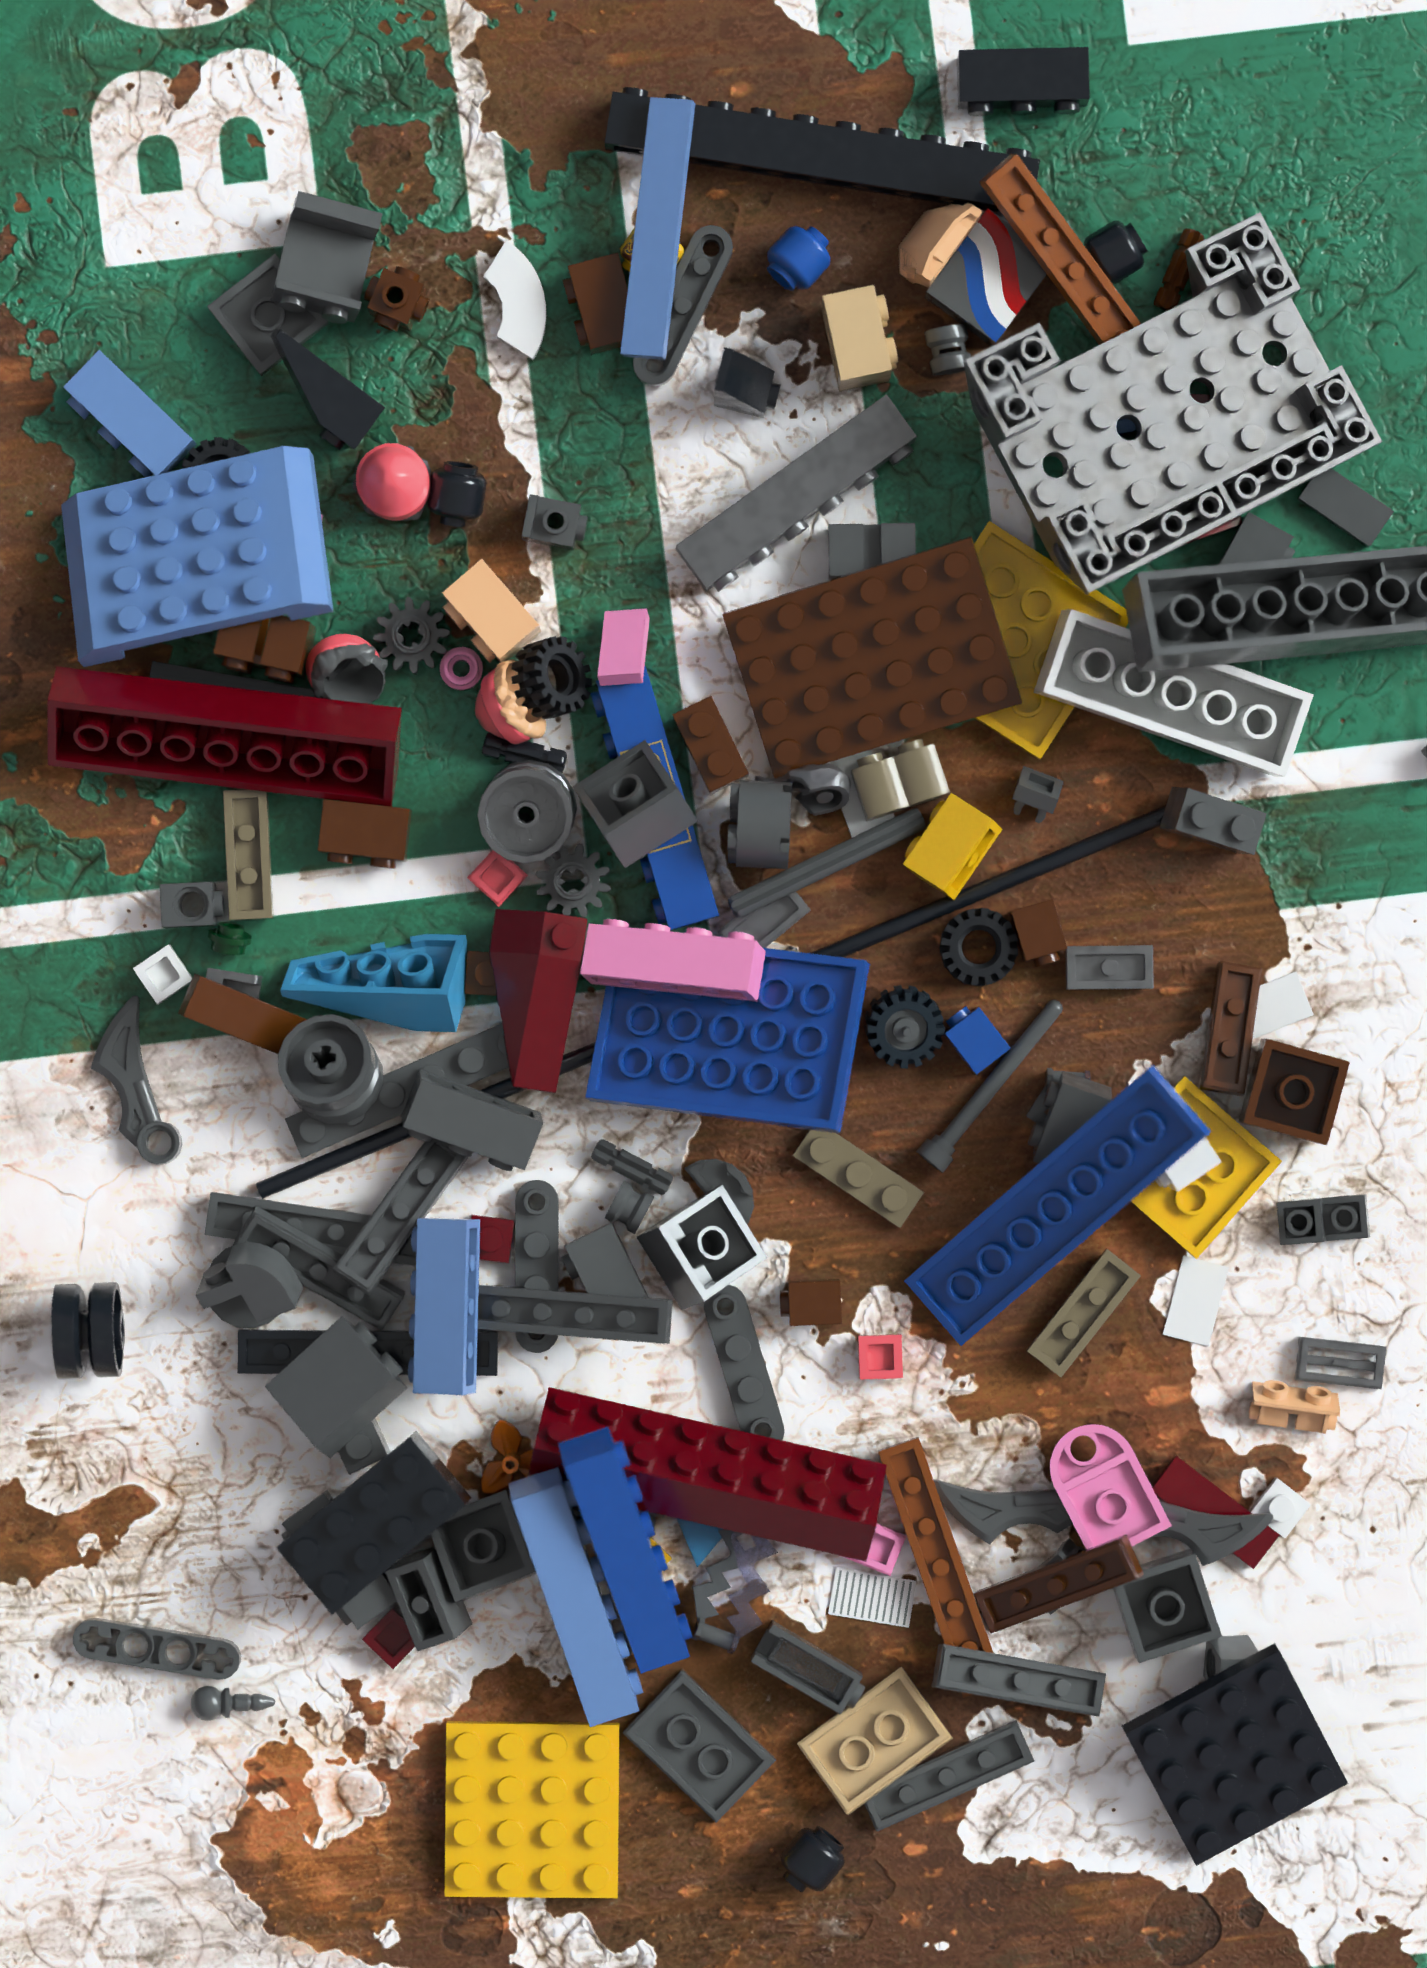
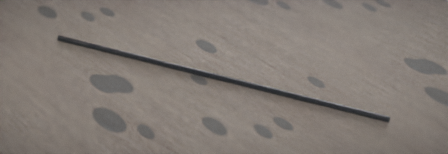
M1166 805L962 889L955 900L948 896L813 951L811 954L846 957L1157 828L1161 824ZM595 1042L563 1055L559 1076L591 1063ZM507 1078L480 1091L504 1099L526 1089L512 1087L511 1078ZM399 1123L257 1182L256 1186L261 1198L264 1199L412 1136L407 1133L408 1129L404 1128L402 1123Z

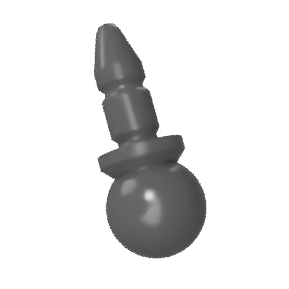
M204 1686L194 1692L190 1705L192 1712L197 1718L211 1721L220 1715L230 1718L231 1710L235 1712L249 1711L250 1709L260 1711L274 1706L276 1701L274 1698L262 1694H234L231 1696L229 1688H224L220 1691L212 1686Z

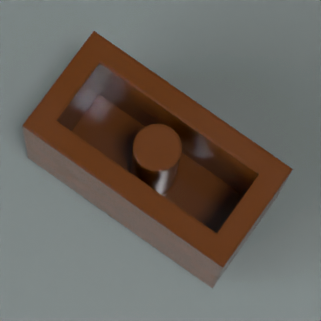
M618 252L569 265L570 278L562 279L569 305L578 304L581 319L574 321L580 346L588 344L591 355L620 348L628 288Z
M712 696L672 714L673 720L710 795L730 786L731 783H737L749 777V772Z
M323 799L318 851L328 853L327 862L353 864V857L356 856L371 858L370 866L396 869V861H407L412 810Z

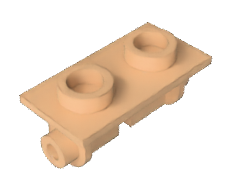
M1269 1380L1264 1383L1252 1381L1253 1402H1250L1248 1418L1255 1419L1256 1424L1287 1428L1289 1414H1296L1295 1429L1324 1434L1327 1430H1335L1337 1416L1340 1417L1338 1393L1319 1386H1311L1305 1389L1290 1387L1276 1380Z

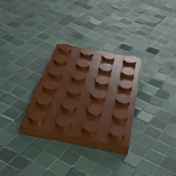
M972 536L722 614L774 779L786 775L792 769L808 764H825L1022 703L1020 691Z

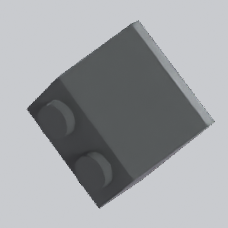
M646 740L573 786L576 794L624 868L643 858L657 847L698 822L681 792Z
M723 1185L714 1188L673 1212L637 1236L638 1241L681 1310L706 1301L767 1259L766 1254Z

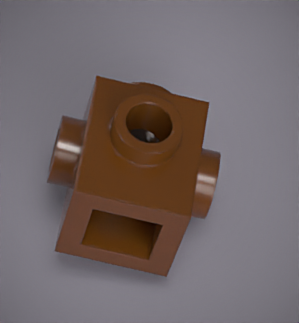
M396 266L394 272L384 268L380 278L376 276L371 278L364 300L369 302L367 309L370 315L375 317L373 321L375 324L387 330L397 332L399 327L411 331L414 321L419 323L422 321L430 299L425 297L427 292L424 284L418 282L420 275L403 267ZM392 289H398L404 293L403 299L399 303L388 301L387 297Z

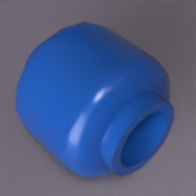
M798 226L789 227L767 252V260L770 264L767 267L768 273L777 283L789 291H793L795 288L800 290L810 288L830 265L831 257L826 249L829 244L827 238L812 226L807 230Z

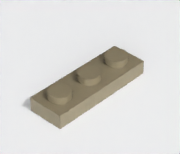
M248 789L223 791L229 920L274 918L268 792Z
M809 1130L792 1155L899 1228H901L924 1194L923 1191L837 1133Z
M1105 1249L1026 1351L1059 1377H1062L1141 1275L1108 1249Z

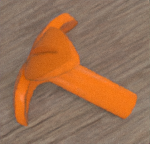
M499 1420L494 1425L491 1432V1444L498 1453L505 1457L503 1460L492 1461L486 1465L481 1477V1490L484 1494H496L509 1487L508 1483L513 1481V1473L517 1470L525 1478L528 1477L533 1449L519 1455L517 1451L521 1445L522 1436L514 1425L504 1420Z

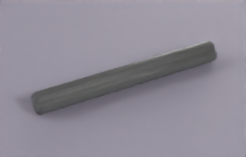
M913 808L732 895L728 899L729 907L736 918H742L923 831L926 827L925 820L921 812L917 808Z

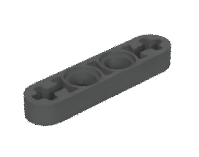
M89 1618L83 1621L73 1634V1645L76 1651L88 1659L216 1680L231 1677L238 1670L241 1663V1652L238 1646L233 1641L224 1638L102 1618ZM92 1627H97L99 1636L112 1638L114 1636L113 1629L120 1630L121 1632L115 1643L116 1654L109 1653L112 1644L99 1643L95 1650L89 1649V1643L82 1639V1633H88ZM138 1633L146 1638L148 1649L145 1655L132 1657L125 1651L124 1641L129 1634ZM174 1640L184 1641L191 1650L189 1660L183 1664H175L168 1659L166 1649L168 1644ZM198 1643L206 1644L203 1650L205 1654L213 1655L218 1652L219 1648H225L226 1656L233 1658V1664H226L223 1671L216 1669V1662L203 1659L201 1661L202 1668L194 1667L199 1655Z

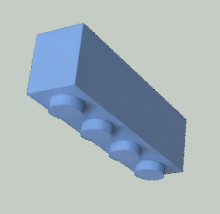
M417 1218V1226L413 1228L411 1235L412 1250L416 1253V1270H413L410 1278L411 1294L415 1296V1313L411 1315L409 1321L410 1338L414 1339V1357L410 1358L408 1364V1378L410 1383H413V1393L473 1394L476 1393L480 1219Z

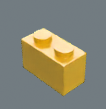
M950 793L946 801H940L933 809L929 819L931 823L923 835L914 838L905 853L906 860L903 865L914 875L952 900H955L1002 831V828L992 818L953 793Z

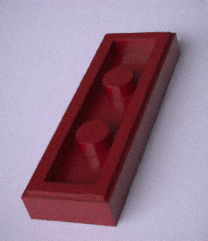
M1176 1455L1152 1485L1155 1494L1169 1504L1211 1514H1252ZM1267 1526L1252 1541L1233 1554L1254 1569L1280 1535Z

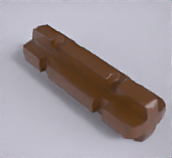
M1189 228L1183 230L1177 244L1179 249H1175L1161 282L1164 286L1159 288L1154 299V305L1158 308L1168 311L1178 305L1181 298L1179 292L1184 290L1189 278L1185 250L1205 239L1204 235Z

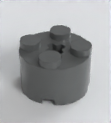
M740 780V783H731L730 822H737V825L729 824L728 863H734L736 867L788 869L792 783Z

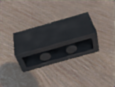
M1089 47L959 50L957 55L958 109H968V115L971 116L992 115L994 113L993 109L1011 108V114L1031 115L1037 113V108L1054 107V113L1056 114L1080 112V107H1087L1090 99Z

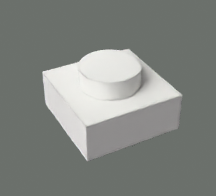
M170 944L133 968L156 1004L162 1003L190 984L193 978Z
M1275 1477L1249 1511L1253 1514L1272 1513L1274 1518L1268 1526L1283 1538H1286L1311 1504Z

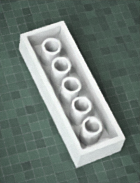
M1073 609L1061 610L1034 689V693L1273 777H1286L1314 696L1311 693L1229 664L1138 672L1129 629Z

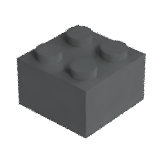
M504 1490L465 1505L431 1533L455 1602L471 1599L536 1574L511 1501L510 1490Z
M1191 1549L1141 1564L1143 1576L1113 1588L1134 1656L1139 1663L1222 1637L1196 1554Z

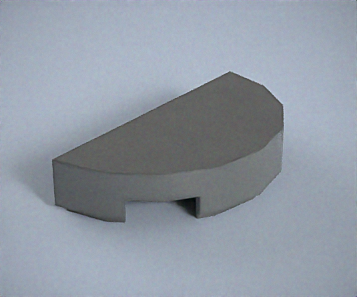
M718 1159L699 1160L684 1168L704 1194L723 1185L748 1225L754 1208L753 1190L745 1174L733 1164Z

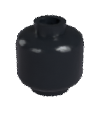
M1117 220L1108 223L1087 236L1084 241V246L1113 285L1141 269L1144 265L1143 254L1148 252L1131 223L1124 225Z
M446 461L443 467L432 472L431 489L427 504L431 512L441 516V524L465 527L466 520L476 519L482 515L487 482L484 476L478 473V466L464 462Z
M817 1826L814 1830L802 1828L781 1854V1863L787 1869L783 1875L784 1879L800 1892H804L807 1887L814 1891H823L844 1866V1857L841 1853L844 1846L820 1826Z

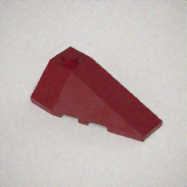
M495 909L488 953L494 973L497 990L496 998L498 1007H500L504 1030L503 1038L512 1087L556 1093L581 967L587 918L542 911Z

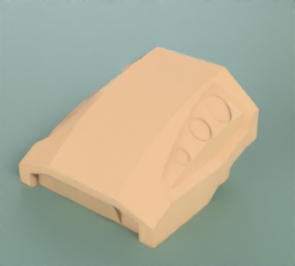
M969 203L964 205L950 204L925 211L898 246L899 274L913 284L918 283L929 288L980 220L983 211Z

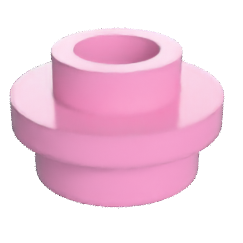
M453 648L443 656L440 662V674L443 681L455 690L470 689L482 677V661L478 654L469 648ZM459 661H465L470 666L469 673L464 677H458L453 672L454 665Z

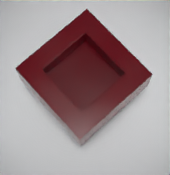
M472 1214L471 1219H480L479 1259L509 1263L515 1220Z
M394 1607L362 1638L392 1669L415 1647L404 1617Z

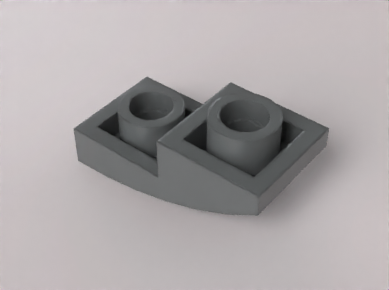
M1367 1194L1276 1202L1280 1245L1370 1237Z

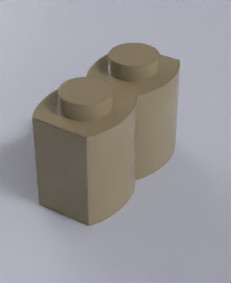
M919 739L898 746L900 754L883 759L882 753L879 752L857 760L859 767L851 770L850 773L866 821L949 795L950 790L934 743L924 746L923 740Z

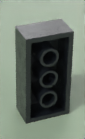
M415 1431L276 1548L330 1614L333 1615L464 1507L472 1497L420 1434Z

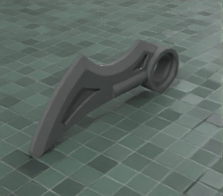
M132 996L106 1029L96 1050L91 1069L105 1076L118 1091L122 1105L119 1131L138 1148L140 1155L146 1161L159 1165L168 1164L180 1154L183 1145L182 1136L172 1124L161 1121L141 1054L139 1033L140 997ZM162 1130L169 1134L172 1144L166 1154L158 1156L150 1151L148 1139L153 1132Z
M933 1479L940 1500L947 1510L965 1528L988 1544H991L1003 1531L1018 1524H1037L1055 1533H1059L1073 1524L1056 1490L989 1492L965 1488Z
M1159 1501L1172 1526L1152 1537H1171L1183 1542L1195 1552L1202 1566L1218 1561L1245 1546L1271 1523L1274 1516L1272 1513L1246 1515L1211 1514Z

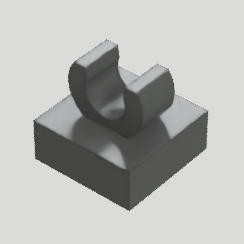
M1023 766L1012 798L1016 800L1013 809L1014 814L1019 815L1022 807L1027 804L1038 809L1035 822L1041 823L1045 819L1047 812L1053 814L1064 781Z

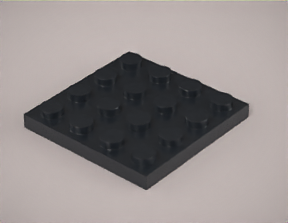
M1275 1643L1121 1726L1196 1866L1348 1784Z

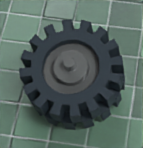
M901 985L894 986V991L889 993L887 989L880 992L882 997L878 1000L874 998L870 1003V1012L866 1011L865 1033L874 1053L879 1059L883 1058L886 1064L894 1066V1063L899 1064L900 1068L908 1069V1064L914 1063L915 1067L923 1065L921 1060L926 1057L930 1061L935 1056L933 1053L935 1048L940 1050L943 1044L941 1040L942 1035L945 1036L944 1019L936 1002L925 991L920 992L916 987L910 985L908 989H903Z

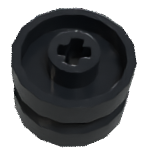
M117 1282L94 1283L89 1292L88 1305H86L85 1294L79 1284H55L52 1296L51 1333L54 1367L58 1379L82 1378L87 1369L88 1351L90 1365L96 1377H121L124 1359L125 1322L121 1292Z

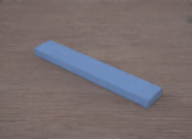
M650 97L620 352L623 357L666 360L695 112V102L693 100Z

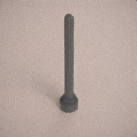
M1051 1000L1045 1005L940 1136L935 1134L931 1140L926 1138L916 1152L941 1173L954 1160L951 1157L956 1151L953 1146L1062 1013L1063 1007L1059 1001Z

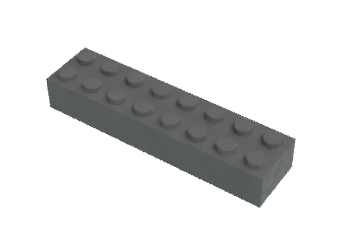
M1427 546L1137 572L1122 589L1138 672L1427 644Z

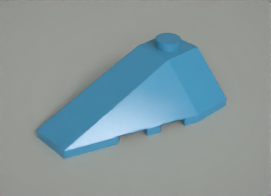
M422 934L411 936V943L389 948L385 947L384 942L371 944V951L347 955V953L340 950L291 960L280 990L281 995L286 998L412 1031L456 1032L466 999L467 938L466 935Z

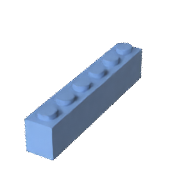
M559 1467L508 1483L511 1501L589 1726L592 1727L639 1712L636 1695L643 1693L642 1685L636 1668L627 1669L624 1658L631 1656L624 1632L615 1633L611 1620L618 1618L611 1594L602 1596L598 1583L605 1581L598 1557L589 1558L585 1545L592 1543L584 1519L576 1520L572 1507L578 1505L569 1480L563 1482Z

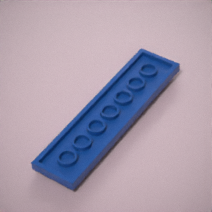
M1152 1065L904 1281L957 1343L962 1346L1211 1131Z

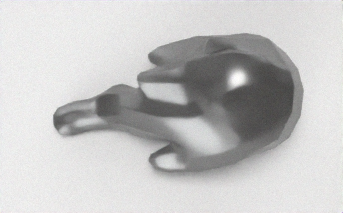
M831 763L824 765L808 764L792 769L784 776L776 779L755 776V781L792 783V791H801L796 796V799L814 816L841 809L849 801L851 780L839 767Z

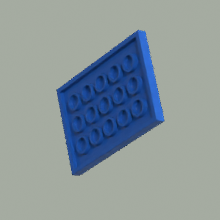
M763 948L766 953L758 1002L606 986L585 1097L593 1102L840 1134L870 964L866 960Z

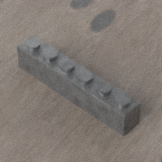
M886 394L676 545V551L706 592L712 587H715L720 592L739 578L735 571L749 561L754 567L774 552L770 547L773 543L783 536L789 542L809 527L805 520L818 511L825 516L841 505L844 500L840 495L852 486H855L860 491L879 477L875 471L887 461H890L895 466L914 452L910 445L915 442L917 436Z

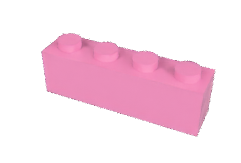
M604 919L603 925L588 924L580 974L591 984L758 1002L766 951L754 940V936L750 934L729 932L728 937L712 936V932L709 930L694 927L687 928L686 933L670 932V927L655 923L645 924L644 929L630 928L627 922L616 919Z

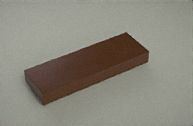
M1225 961L1217 963L1199 1089L1235 1096L1245 1095L1262 968Z
M195 973L178 1011V1014L276 1054H279L285 1037L295 1026L307 1020L299 1015Z

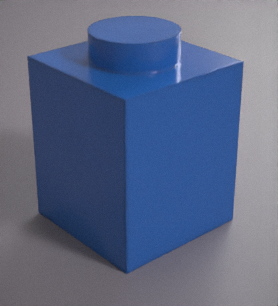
M965 1006L946 1020L950 1029L945 1032V1037L974 1075H977L1011 1049L980 1007L971 1012Z

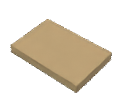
M900 1667L863 1694L853 1709L847 1706L842 1714L837 1713L799 1741L797 1745L842 1809L849 1815L952 1740L953 1737L905 1670Z

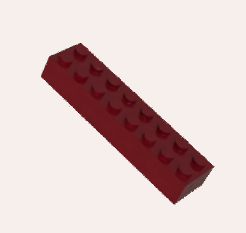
M56 666L47 700L48 766L392 807L399 767L402 708Z
M552 1387L548 1388L528 1477L559 1467L563 1482L568 1481L558 1443L609 1427L614 1443L621 1440L624 1443L630 1461V1466L624 1467L627 1478L635 1475L643 1497V1501L636 1503L639 1510H648V1512L867 1561L876 1529L887 1464Z

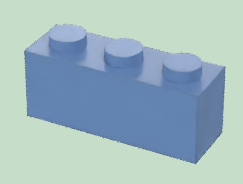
M100 350L64 386L66 391L72 395L66 402L84 420L90 414L103 425L97 432L114 449L123 444L134 455L128 462L144 477L171 472L186 457L188 452L197 445L184 430Z

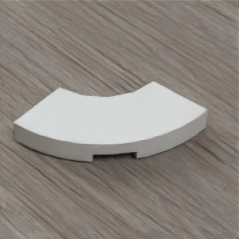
M506 240L483 276L497 291L502 303V322L496 336L526 357L534 360L540 349L546 328L545 296L539 277L531 263L520 250Z

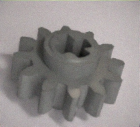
M407 597L404 610L400 611L395 604H389V610L393 615L390 620L385 617H377V622L386 629L385 633L374 635L373 640L378 643H386L387 645L380 652V658L387 659L392 655L396 657L393 662V669L395 671H399L404 663L407 662L413 675H417L419 662L424 661L429 668H435V662L431 655L434 652L440 655L447 653L445 647L438 644L439 639L448 638L451 634L447 629L437 628V624L441 623L445 617L442 612L435 613L431 617L428 615L431 608V603L428 600L421 604L420 609H414L413 600L411 597ZM412 625L419 626L418 632L423 637L420 644L413 642L411 647L405 646L406 640L401 635V632L405 627L411 630Z
M579 843L575 848V854L569 855L567 848L562 845L559 849L561 856L559 859L555 860L552 856L545 859V862L550 866L549 871L540 870L535 873L541 880H546L547 884L540 887L536 893L539 896L551 895L552 899L548 902L546 908L548 911L554 910L560 904L563 906L562 915L570 916L572 908H578L579 914L583 918H587V904L592 903L597 908L603 907L601 900L596 897L598 891H611L609 885L600 883V877L606 876L610 869L608 867H600L598 869L595 867L594 864L598 862L600 857L598 852L592 853L589 858L583 857V844ZM579 870L585 875L581 879V882L585 884L581 891L578 892L576 889H571L569 892H566L562 888L566 883L562 876L567 871L575 874Z

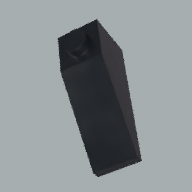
M275 329L270 337L314 423L323 429L319 436L339 451L344 445L355 450L385 407L285 332Z
M724 347L714 387V406L764 418L766 408L775 410L781 384L773 383L775 371L734 349Z

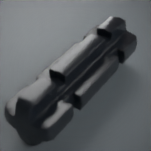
M489 732L485 736L482 747V754L485 757L499 760V756L505 757V762L508 763L527 760L543 762L551 765L561 773L564 771L567 760V753L563 750L551 747L550 751L544 750V745L529 741L515 745Z

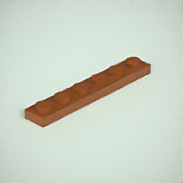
M1010 154L979 181L1099 345L1141 324L1017 154Z
M919 1437L878 1450L881 1462L887 1464L885 1474L944 1644L993 1653ZM961 1692L963 1698H964V1697H967V1696H970V1695H973V1694H968V1693H963V1692Z

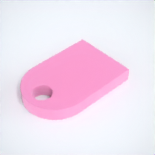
M1083 1425L1069 1431L1056 1444L1050 1459L1051 1480L1086 1549L1123 1535H1127L1131 1546H1134L1172 1526L1128 1441L1117 1431L1102 1425ZM1079 1436L1090 1437L1096 1444L1094 1457L1085 1462L1076 1460L1070 1451L1072 1441Z

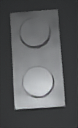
M1153 945L1067 946L1068 949H1065L1066 990L1154 988Z

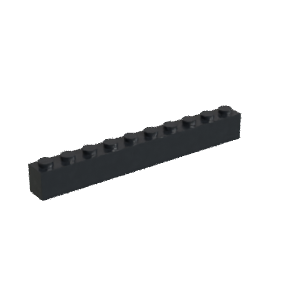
M624 87L622 93L613 91L605 137V150L643 156L650 103L648 91L633 87ZM666 94L665 98L691 100L687 96L678 94ZM708 101V106L695 105L689 155L690 164L948 205H964L969 203L980 210H987L989 208L993 212H998L999 209L979 181L1010 154H1017L1036 181L1038 177L1040 159L1031 158L1032 152L1023 149L1007 148L1004 154L989 151V145L980 142L965 141L963 147L948 145L946 144V138L936 135L925 134L921 135L920 140L903 138V131L892 128H879L878 133L861 131L860 124L848 121H836L834 127L818 124V118L803 114H794L793 120L777 118L775 111L766 108L753 107L750 113L733 111L734 105L722 101Z

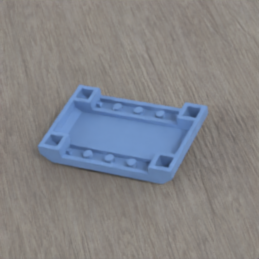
M280 446L76 493L61 505L78 661L83 667L124 659L125 650L285 614L293 621L333 612L314 456L309 448Z

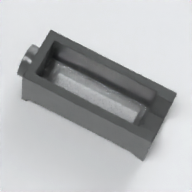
M774 1620L769 1624L751 1655L752 1663L839 1714H842L846 1705L853 1709L865 1689V1686L860 1683L863 1678L861 1671L856 1670L803 1639Z

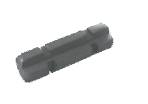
M604 1139L597 1142L591 1155L594 1161L605 1167L607 1164L612 1166L613 1171L640 1185H643V1183L649 1185L648 1189L660 1195H664L668 1191L673 1181L672 1174L661 1168H658V1170L652 1168L653 1164L624 1149L621 1151L615 1149L616 1145Z

